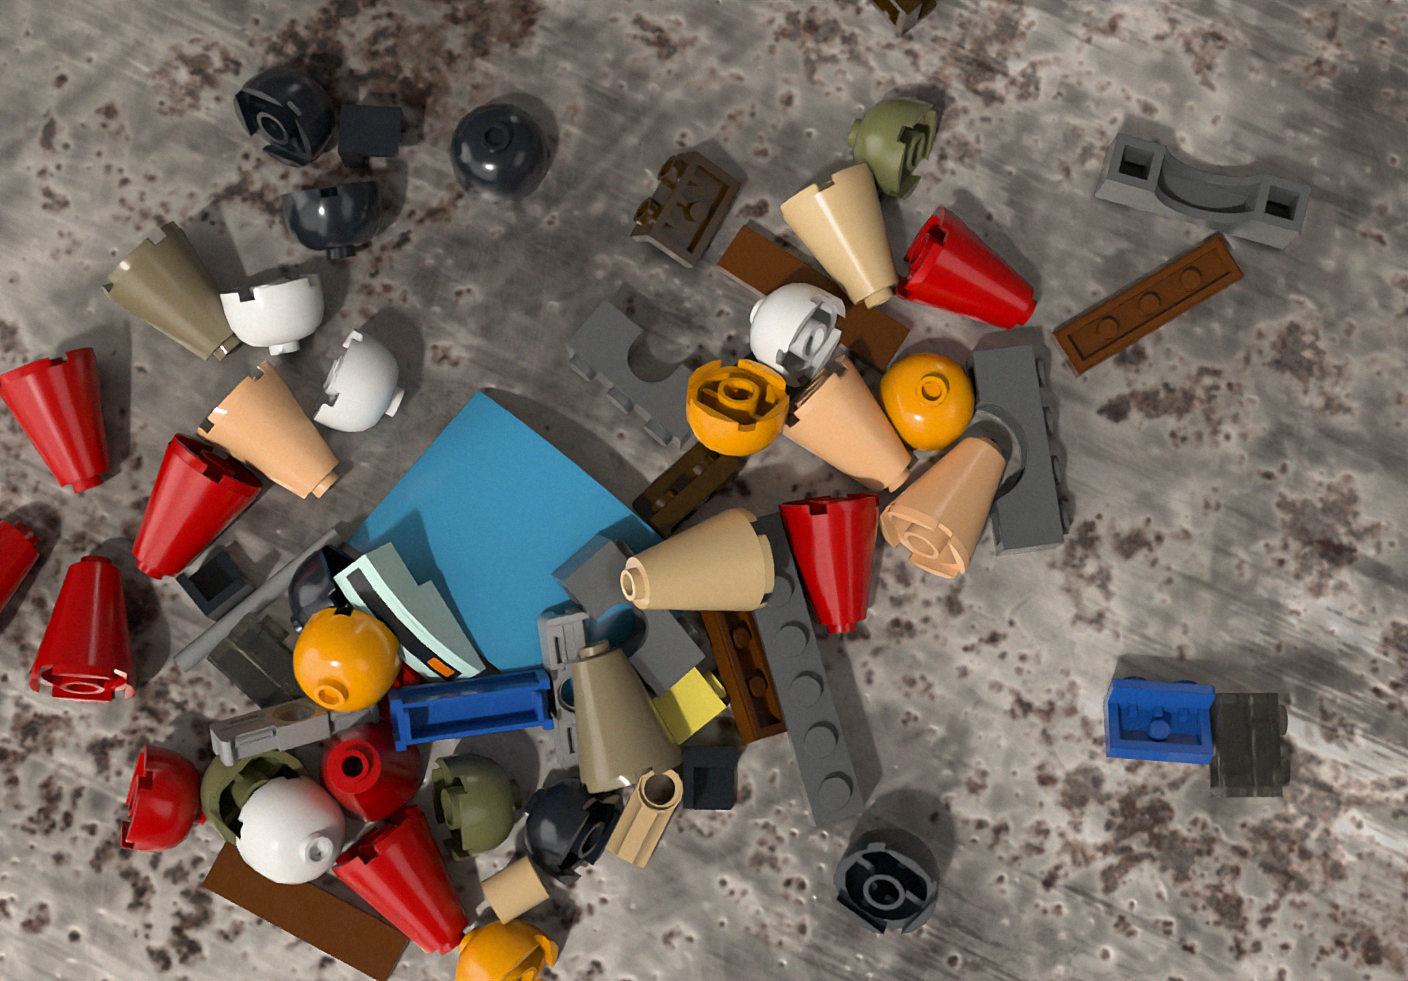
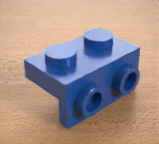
M1139 676L1112 680L1103 702L1106 757L1208 765L1213 757L1209 709L1216 697L1215 687L1212 685H1199L1191 680H1179L1173 683L1147 681Z

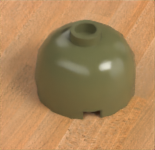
M891 97L883 99L871 107L863 120L856 119L848 136V146L853 148L854 165L867 163L870 171L873 173L878 191L905 200L911 196L919 184L922 176L911 174L918 166L921 157L929 160L936 133L937 114L936 111L930 109L933 106L931 103L908 97Z
M278 749L239 759L233 761L234 765L232 766L224 765L220 760V755L213 759L205 771L200 797L203 813L223 839L235 846L236 836L241 839L243 823L239 820L242 808L257 789L270 780L282 776L287 780L300 778L298 775L309 777L301 762L286 750L280 752Z
M467 753L437 758L435 762L441 768L432 769V797L437 824H444L446 822L452 838L443 839L446 850L451 858L456 861L476 858L494 851L508 838L514 826L515 811L522 808V796L517 781L508 780L503 768L488 757Z

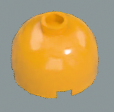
M930 351L909 354L892 364L881 378L875 398L906 450L913 452L915 450L922 452L942 451L958 441L971 423L975 407L972 381L963 367L947 355Z
M722 359L710 361L697 368L688 379L686 399L687 421L697 440L708 449L728 456L757 454L769 447L782 431L787 419L789 395L785 392L786 382L783 377L770 367L747 359H738L737 367H721Z
M326 608L310 617L297 639L293 656L294 674L300 688L314 702L339 712H359L379 702L396 680L402 667V658L400 659L397 654L400 644L396 635L383 622L365 612L353 610L351 616L334 615L337 608Z
M512 919L503 924L500 920H496L485 925L482 929L479 927L472 929L462 939L458 948L460 956L456 963L455 981H544L541 978L536 979V977L542 971L545 963L554 968L559 947L546 933L527 921Z

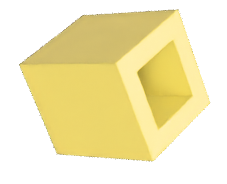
M694 667L660 698L656 696L653 702L680 746L726 710L727 707L721 699L727 694L724 687L710 670L701 675L696 667Z

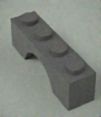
M1118 133L1105 153L1094 197L1284 249L1301 233L1312 186L1266 173L1235 177L1201 171L1177 160L1171 155L1165 145Z
M1032 344L974 351L966 361L967 375L972 381L975 395L974 411L992 416L1004 424L1014 436L1020 452V471L1015 485L1010 492L997 499L989 511L996 557L1056 549L1064 543V535L1069 534L1070 526L1066 506L1064 504L1058 505L1055 486L1061 484V468L1057 455L1050 456L1047 436L1053 435V419L1049 406L1042 407L1039 389L1045 386V371L1042 359L1034 358Z

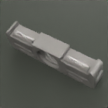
M569 607L563 610L564 614L562 615L555 614L552 611L541 614L537 619L543 667L550 679V689H547L550 713L554 719V729L552 730L557 762L566 771L576 772L579 771L575 707L574 702H564L562 700L561 688L563 683L572 677L571 662L580 658L578 649L589 645L586 622L582 621L583 619H588L589 615L578 607Z
M307 696L212 723L210 725L212 747L214 753L220 755V760L224 765L232 766L234 765L233 761L270 750L278 749L281 752L329 738L330 733L371 721L377 724L380 721L377 702L359 712H339L325 708Z

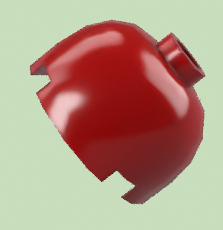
M144 745V753L140 752L126 798L125 805H129L128 817H131L132 821H122L119 842L121 849L152 853L170 850L187 839L194 824H204L206 816L202 811L200 797L201 777L195 765L185 756L166 748Z

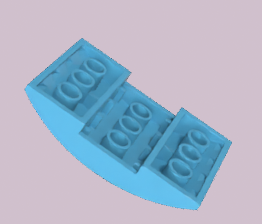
M478 390L348 539L347 543L361 555H365L391 542L418 586L430 580L433 582L474 650L501 673L544 668L537 624L538 617L543 613L551 611L562 615L565 608L577 607L551 574L597 534L612 541L620 538L635 555L665 540L578 465L517 417ZM629 604L615 605L609 608L597 620L590 617L582 620L586 622L588 644L609 640L611 648L621 646L631 636L635 625L634 613ZM669 610V612L677 619L684 610ZM572 677L567 679L561 688V697L564 702H574Z

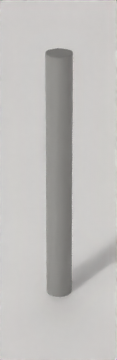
M331 528L173 657L176 664L187 673L288 590L297 567L314 551L320 550L325 545L331 544L340 548L346 542L334 528Z

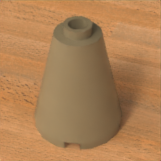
M172 221L160 228L166 235L161 241L155 245L149 238L144 240L107 277L112 283L102 285L100 290L107 298L205 361L214 355L222 361L242 341L230 328L221 302L220 289L183 229Z
M603 640L579 648L580 658L571 662L580 781L582 785L586 783L588 792L597 793L638 783V777L652 770L655 776L671 770L684 761L678 743L622 647L611 648L609 640Z

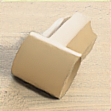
M673 768L662 773L669 776L675 785L673 795L664 802L652 801L645 793L646 781L649 777L655 775L653 770L638 778L639 782L636 784L604 847L606 850L631 864L645 869L675 807L682 798V780L678 772Z
M528 855L481 882L482 889L489 903L503 924L551 897L544 881Z

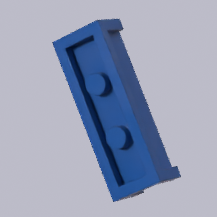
M537 668L389 689L388 697L396 752L407 750V745L537 726H542L544 731L554 729V719L549 711L547 689H550V679L545 669Z

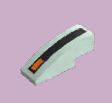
M391 542L363 555L333 577L355 610L365 612L383 622L396 635L400 644L397 651L399 658H402L405 663L431 683L472 678L486 669L433 582L430 580L418 586Z

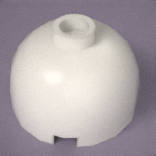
M319 273L299 274L300 279L293 281L281 277L231 289L232 292L219 293L230 328L241 341L252 347H269L270 355H280L299 350V340L314 333L322 321L325 305Z
M807 283L784 285L774 290L767 297L760 299L755 304L750 315V348L758 362L773 369L783 377L787 385L792 387L801 386L797 379L802 375L812 379L830 359L839 342L842 331L834 326L837 314L845 318L846 309L842 299Z
M353 328L342 345L348 348L345 356H340L338 360L335 359L315 406L317 412L312 416L313 421L343 432H361L376 425L384 413L393 417L405 389L397 386L399 366L392 351L386 344L375 337Z
M298 775L300 778L290 780L282 776L270 780L253 793L242 808L239 816L243 826L241 829V839L236 836V846L243 860L254 870L276 883L301 884L317 879L335 863L341 854L346 840L345 815L339 803L325 788L308 776Z

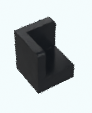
M341 104L338 154L345 167L365 168V156L396 158L399 155L400 134L406 132V119L401 107Z
M225 550L221 551L192 576L183 571L175 577L207 618L216 622L257 589Z
M683 746L682 810H731L734 807L736 746Z

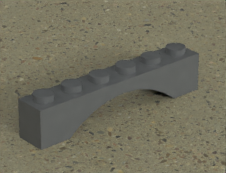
M776 512L756 518L758 521L750 522L757 536L766 534L774 561L773 591L763 595L762 601L767 602V604L763 608L752 610V614L776 690L811 826H819L864 813L866 808L780 513Z

